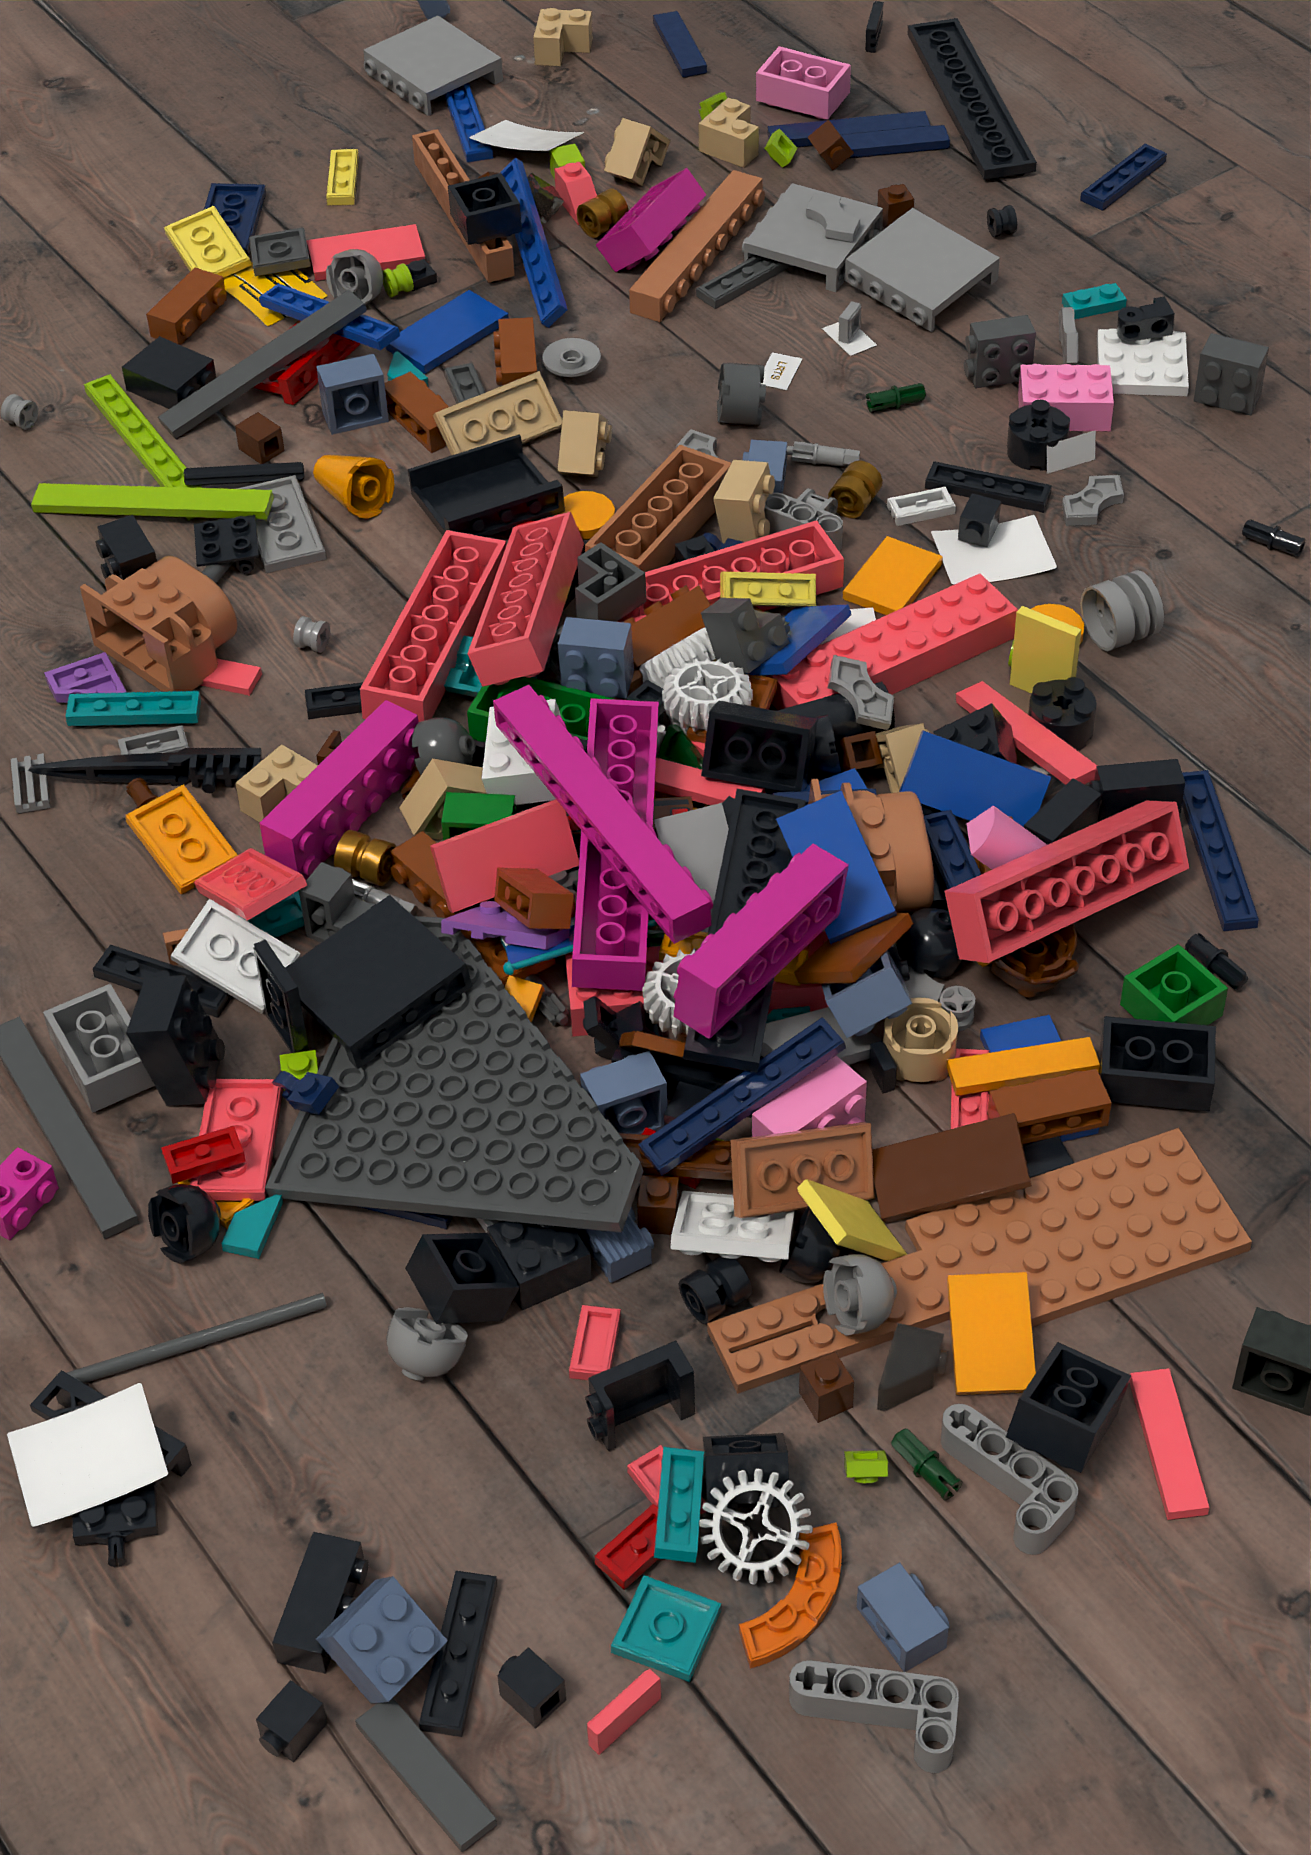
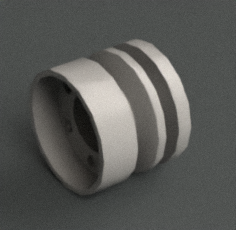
M1135 570L1113 578L1112 581L1107 580L1087 587L1081 595L1080 607L1086 630L1093 642L1102 650L1109 651L1129 644L1132 640L1137 641L1159 633L1163 627L1164 610L1161 597L1152 579L1142 571Z

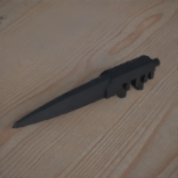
M184 748L178 752L113 755L33 765L28 771L34 774L108 782H131L136 778H143L147 783H171V786L187 785L191 782L192 787H199L200 780H203L202 790L210 794L215 792L217 779H224L225 787H232L233 779H237V781L263 760L261 748Z

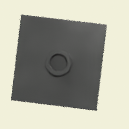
M303 227L249 237L255 276L311 267Z

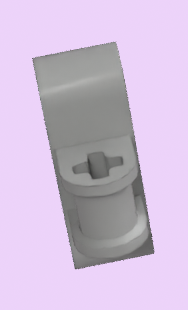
M807 488L797 499L778 492L769 494L764 508L765 518L770 523L769 534L817 520L840 552L842 549L843 520L835 515L838 508L837 499L833 497L827 499L819 496L810 488Z

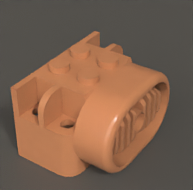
M165 556L148 568H141L125 580L114 574L108 576L105 579L107 591L102 595L86 584L80 586L94 645L162 692L193 691L203 684V679L217 669L218 662L215 649L232 639L237 632L235 611L222 589L208 576L174 556Z
M811 779L808 805L832 795H821L819 780ZM850 782L842 783L841 790L896 913L916 912L919 909L931 907L934 899L933 861L924 815L918 796L912 791L875 795L869 791H852Z

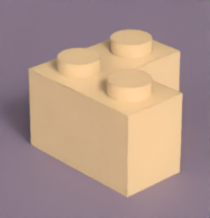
M556 8L540 9L533 37L535 65L561 66L564 52L590 53L593 40L592 11H583L581 9L558 10Z
M727 98L699 123V151L743 168L759 155V127L751 124V106L731 98Z
M622 118L620 125L617 126L614 133L615 140L612 149L605 158L604 171L613 177L643 186L650 163L662 166L671 140L650 126Z
M563 410L557 470L559 473L598 477V471L603 470L605 454L600 451L605 450L606 443H610L612 438V425H608V420L600 413Z
M732 461L713 498L721 538L724 544L727 538L747 542L769 535L770 523L765 518L764 508L769 494H772L774 491L775 479L770 474L768 462Z
M923 723L900 726L876 733L883 764L874 769L884 768L891 793L900 791L922 730L929 732L924 728Z
M281 744L236 782L240 811L261 822L318 765Z
M432 758L399 807L413 835L415 836L424 831L430 838L441 840L443 838L441 820L446 792L487 794L482 782L483 767Z

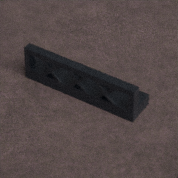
M61 1370L30 1404L32 1412L45 1420H49L102 1400L106 1396ZM56 1396L58 1403L66 1408L54 1411L47 1407V1405ZM154 1425L168 1473L172 1471L182 1477L192 1465L186 1444ZM165 1477L156 1480L151 1484L157 1487Z

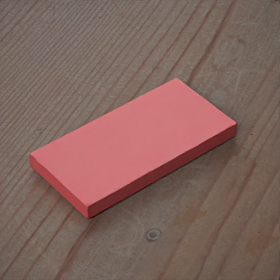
M416 224L306 240L315 281L326 280V269L328 265H331L334 259L332 257L349 249H359L370 253L378 260L382 270L387 268L393 270L399 264L404 263L407 265L413 261L425 259Z
M556 799L430 846L447 906L452 913L494 898L497 868L538 869L547 876H551L579 866V858L566 811Z
M249 848L194 882L200 894L247 921L308 885L303 874L252 848Z
M216 1079L215 1087L210 1088L207 1102H205L199 1136L234 1126L246 1162L191 1178L190 1185L201 1188L212 1200L242 1201V1198H250L254 1201H263L266 1199L267 1192L265 1186L270 1176L283 1094L282 1087L273 1085L274 1079Z

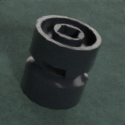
M722 1256L707 1263L705 1271L697 1269L682 1278L678 1283L679 1291L686 1307L702 1324H707L725 1312V1305L733 1308L752 1295L750 1280L741 1264L736 1259L724 1258Z

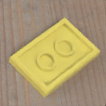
M215 206L164 227L165 234L189 271L196 267L224 278L251 266L249 257Z
M1021 606L1016 613L1010 685L1032 694L1034 685L1039 682L1067 680L1070 677H1076L1081 629Z
M805 1179L797 1187L801 1197L837 1245L885 1261L907 1255L868 1201Z

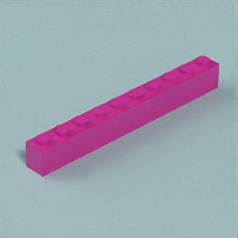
M527 685L494 700L496 726L670 940L675 944L712 926L711 909H713V902L709 893L705 889L700 890L694 883L689 869L679 865L671 848L667 844H662L656 837L652 825L649 822L644 823L638 816L632 801H626L623 798L616 782L612 778L608 779L603 774L596 758L588 756L580 739L577 736L572 737L567 731L563 719L559 715L555 716L552 713L543 695L538 696L532 687Z

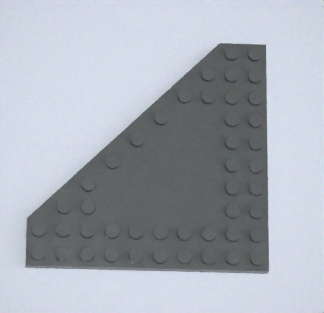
M414 916L466 963L473 986L359 1069L349 1061L345 1048L333 1037L317 1074L332 1077L339 1085V1088L319 1115L299 1111L265 1186L268 1196L271 1197L277 1194L282 1195V1199L622 1233L643 1174L641 1162L633 1152H630L624 1144L622 1137L609 1120H606L600 1113L596 1103L586 1090L580 1087L566 1064L559 1056L557 1057L551 1049L549 1042L536 1025L534 1026L527 1018L526 1012L516 999L507 992L491 967L487 966L469 938L467 939L461 930L456 931L454 935L441 933V920L445 918Z

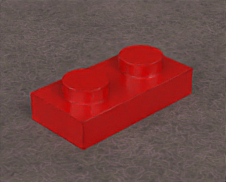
M234 1126L161 1147L162 1155L173 1184L246 1162L245 1154Z
M654 1503L594 1556L595 1565L623 1590L630 1586L658 1560V1558H654L658 1506Z

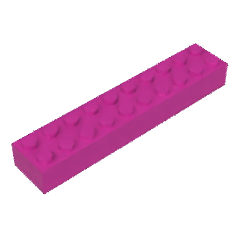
M591 698L587 754L590 758H596L603 774L608 779L612 778L616 782L623 798L626 801L631 800L636 807L638 816L644 823L649 822L653 827L659 702ZM581 830L572 956V987L642 991L646 971L648 911Z

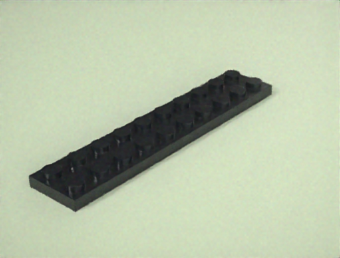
M958 18L908 25L907 35L983 179H997L1004 176L1036 172L1037 162Z
M743 789L736 790L711 914L712 926L709 927L707 936L715 934L720 930L729 915L732 913L737 914L745 906L752 894H759L767 886L775 873H781L788 867L793 857L776 819L804 807L806 800ZM774 978L710 1039L689 1027L683 1060L758 1073Z

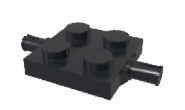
M150 1483L100 1505L72 1514L75 1546L91 1543L108 1545V1565L117 1567V1552L119 1567L123 1566L126 1563L125 1543L137 1537L158 1535L156 1486Z

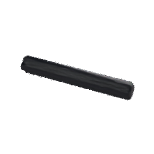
M290 462L185 468L183 476L186 486L267 482L294 475L297 480H303L305 472L303 463Z

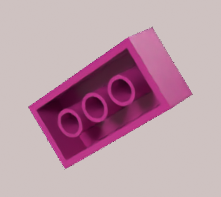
M685 168L651 187L596 244V247L615 272L625 267L627 270H630L642 258L647 261L659 252L657 247L665 244L673 237L671 232L678 230L687 222L685 217L691 216L700 209L699 202L706 194L688 168Z

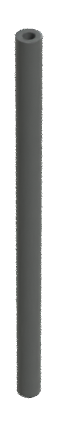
M323 1293L79 1368L67 1372V1374L85 1384L327 1308Z

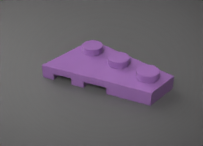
M495 901L482 902L479 907L441 920V933L454 935L456 931L462 929L471 931V938L484 940L487 937L504 936V942L507 944L545 950L557 946L569 938V929L528 928L501 908Z

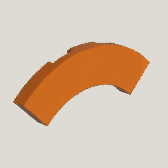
M837 1522L815 1527L812 1533H799L798 1539L807 1541L810 1546L808 1550L799 1548V1555L802 1561L798 1566L795 1582L785 1599H781L766 1613L753 1620L739 1624V1633L750 1669L767 1664L795 1649L814 1632L827 1615L834 1601L841 1575L842 1548Z

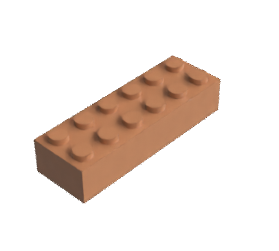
M679 445L585 544V552L602 542L643 572L666 566L675 557V544L691 539L715 513L716 509L713 498L731 462Z

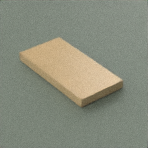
M540 371L438 411L433 415L451 455L520 434L522 444L562 428V418Z

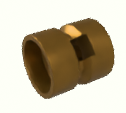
M611 188L579 205L576 215L584 233L589 237L597 238L608 232L609 228H612L629 209L622 194Z
M854 461L850 463L828 493V499L833 497L838 500L836 512L847 518L861 516L882 487L883 479L876 467L868 462Z
M348 830L343 834L337 845L334 855V867L344 869L346 872L351 873L352 877L360 876L366 882L383 886L392 876L390 871L392 867L390 851L397 846L382 839L374 838L371 841L369 835Z

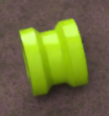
M399 264L393 270L388 268L383 270V286L389 297L397 296L400 291L410 292L413 290V279L406 264Z

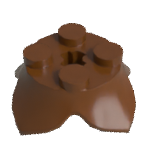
M1074 923L992 961L991 971L1005 983L1016 988L1018 993L1025 997H1034L1038 992L1054 988L1062 979L1074 975L1079 969L1078 962L1071 960L1077 946V934Z

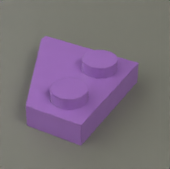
M106 652L44 672L46 682L57 703H68L69 694L126 692Z

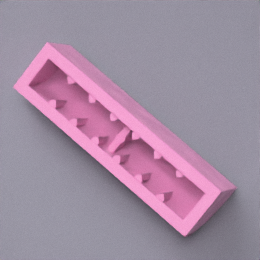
M992 806L966 823L971 855L992 870L1047 845L995 806Z

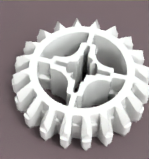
M706 628L698 630L642 664L639 670L643 676V683L649 680L664 689L666 676L671 675L672 669L681 668L682 663L692 664L694 659L699 662L705 661L707 657L709 661L715 660L716 658Z
M707 657L705 661L699 662L694 659L692 664L682 663L681 668L672 669L671 675L666 676L664 690H662V701H664L666 715L671 716L673 723L680 722L681 728L691 726L694 732L698 729H705L707 732L709 711L719 700L751 706V700H753L751 682L749 681V676L744 674L743 668H735L733 662L724 664L721 658L717 661H709Z
M695 948L691 954H684L679 949L677 957L666 954L663 963L655 962L652 971L647 972L642 989L644 1008L646 1013H649L652 1024L659 1023L662 1032L672 1029L675 1038L681 1033H686L687 1035L689 1028L688 1025L673 1016L675 1007L673 996L679 977L677 968L686 955H692L696 952Z
M755 1469L754 1482H748L746 1471L741 1470L738 1472L740 1485L735 1486L730 1477H725L723 1483L729 1490L725 1495L717 1488L711 1490L712 1496L719 1500L717 1506L707 1502L703 1504L702 1508L705 1511L714 1514L713 1519H701L699 1526L704 1528L712 1527L713 1534L701 1537L702 1544H708L715 1541L717 1548L711 1550L707 1556L710 1560L716 1558L720 1553L725 1557V1560L718 1567L721 1572L726 1571L731 1563L737 1566L733 1573L734 1580L739 1581L743 1570H749L750 1584H756L758 1571H764L765 1579L770 1583L774 1581V1574L771 1568L777 1566L779 1572L786 1576L789 1574V1569L783 1562L786 1558L796 1565H799L802 1561L800 1556L794 1553L793 1550L795 1546L802 1550H808L810 1546L807 1541L798 1538L799 1533L808 1534L813 1531L811 1525H800L799 1518L810 1516L811 1511L809 1508L797 1511L795 1504L805 1498L803 1493L796 1494L792 1499L786 1494L793 1486L792 1481L788 1480L779 1489L775 1486L779 1478L778 1473L772 1472L769 1482L765 1483L762 1482V1469ZM752 1490L762 1491L756 1507L749 1513H742L727 1508L730 1501L743 1492ZM774 1496L782 1502L789 1514L791 1532L782 1530V1528L777 1527L770 1520L769 1510ZM762 1505H764L762 1524L777 1535L767 1532L763 1536L761 1533H758L759 1538H754L750 1547H748L751 1537L749 1535L750 1528L744 1522L737 1520L736 1517L746 1520L749 1516L753 1520V1514H759ZM722 1520L736 1526L742 1532L743 1541L739 1555H736L725 1542L722 1533ZM768 1539L786 1545L783 1551L769 1560L750 1561L756 1545L761 1540Z

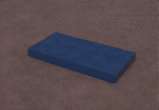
M211 183L204 210L215 206L249 257L251 250L249 237L255 236L266 195L265 185Z

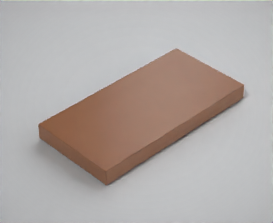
M861 1122L731 1140L735 1217L746 1218L806 1209L808 1205L797 1189L805 1179L863 1200L874 1199L871 1123Z

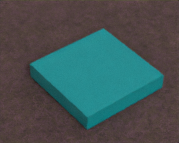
M643 1575L611 1644V1653L690 1682L722 1611V1603Z

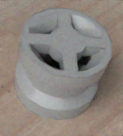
M11 394L2 404L1 418L7 423H15L21 429H30L37 420L38 405L33 401L24 400L19 395Z
M300 617L293 634L295 647L305 648L308 646L315 652H323L329 641L330 625L325 621L320 620L316 623L309 617Z
M951 986L942 991L939 1002L942 1004L941 1008L949 1014L951 1011L955 1015L959 1032L968 1029L972 1025L976 998L974 993L966 987Z

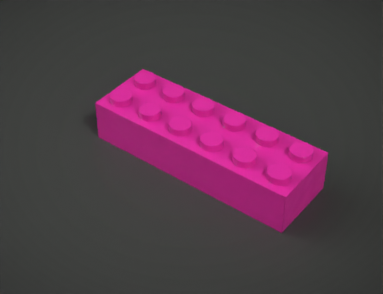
M385 700L259 823L265 855L303 874L305 880H307L321 862L324 863L331 855L335 854L343 834L348 830L358 831L361 824L372 813H376L382 803L392 793L397 792L402 783L412 774L411 771L416 766L414 759L420 758L418 747L412 748V737L414 729L418 724V715Z
M815 844L809 846L802 854L797 853L790 861L788 867L781 873H775L767 886L759 894H752L745 906L737 914L732 913L729 915L720 930L715 934H709L694 954L686 955L681 960L677 968L679 977L673 996L675 999L673 1016L710 1039L839 916L849 864Z

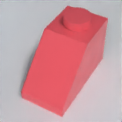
M580 162L555 168L554 171L556 197L577 225H579L576 215L578 206L595 198L597 194L591 175Z

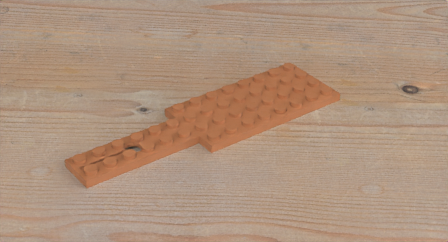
M1176 1128L1032 1177L1031 1187L932 1211L906 1220L905 1230L917 1251L881 1263L890 1277L893 1278L897 1294L890 1316L877 1329L846 1336L837 1329H831L826 1324H818L816 1315L819 1311L826 1308L823 1284L709 1322L707 1323V1332L738 1394L800 1372V1366L834 1351L841 1358L950 1320L947 1287L948 1275L1027 1272L1031 1325L1034 1327L1250 1251L1252 1241L1180 1129Z

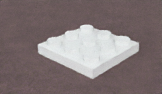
M1098 329L1097 364L1110 365L1113 394L1188 395L1186 332L1173 331V335L1138 341H1124L1117 336V329Z
M682 1191L671 1234V1249L680 1250V1252L687 1255H699L703 1252L719 1253L720 1256L729 1259L753 1256L765 1262H776L780 1259L788 1260L795 1210L738 1218L734 1216L733 1195Z

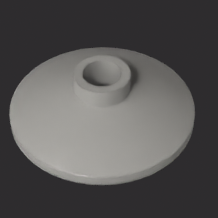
M565 338L547 346L542 358L544 366L550 372L564 377H577L588 374L596 369L601 361V353L599 348L588 340Z

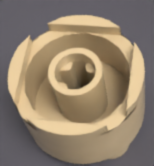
M910 998L912 1004L907 1006V1010L903 1014L893 1019L886 1017L884 1022L883 1043L887 1046L897 1066L896 1079L913 1082L942 1081L948 1076L947 1060L954 1059L956 1055L957 1019L951 1011L949 1014L941 1008L942 1004L936 1000Z

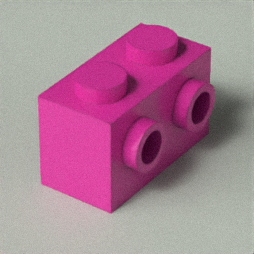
M19 1147L0 1165V1236L9 1241L19 1230L24 1229L29 1224L32 1216L44 1204L50 1202L59 1189L52 1165Z

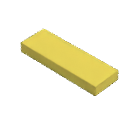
M358 149L331 150L326 196L327 205H355L359 160Z
M723 571L720 573V598H750L753 606H816V574Z

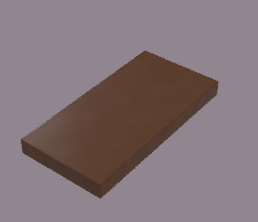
M1015 1113L872 1149L873 1178L881 1219L884 1224L1032 1186Z

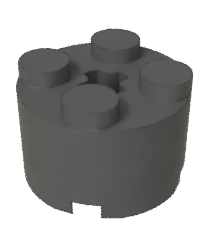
M721 364L718 380V422L748 425L761 424L762 408L759 407V403H764L766 396V385L760 384L764 380V365Z

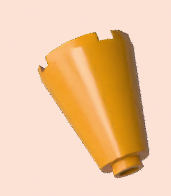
M324 455L317 460L313 470L315 480L350 513L359 518L369 519L377 516L382 512L380 508L385 502L389 503L395 487L394 474L381 459L374 457Z

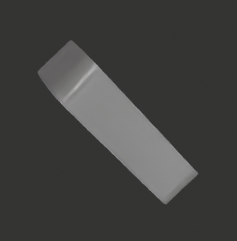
M966 1404L951 1405L943 1413L940 1440L942 1448L1021 1505L1016 1512L1013 1535L1014 1543L1020 1551L1026 1554L1036 1555L1044 1552L1075 1516L1078 1498L1076 1482L1035 1451L1026 1450L1018 1443L1005 1438L1007 1434L1005 1430L974 1408ZM993 1451L998 1453V1455H990L985 1452ZM1024 1474L1032 1478L1026 1479L1019 1477L1018 1475ZM1052 1498H1060L1065 1502H1055ZM1026 1526H1037L1040 1530H1031Z
M812 1660L802 1661L792 1668L789 1675V1703L798 1714L916 1730L914 1760L917 1765L930 1773H940L951 1765L956 1736L959 1694L955 1684L949 1679L939 1676ZM810 1686L812 1690H806L805 1687ZM827 1688L832 1689V1694L827 1693ZM854 1690L861 1695L850 1698L845 1696L843 1692ZM896 1695L904 1701L892 1703L885 1698ZM940 1701L945 1703L947 1707L937 1709L929 1703ZM937 1741L944 1745V1747L932 1749L926 1746L925 1743Z

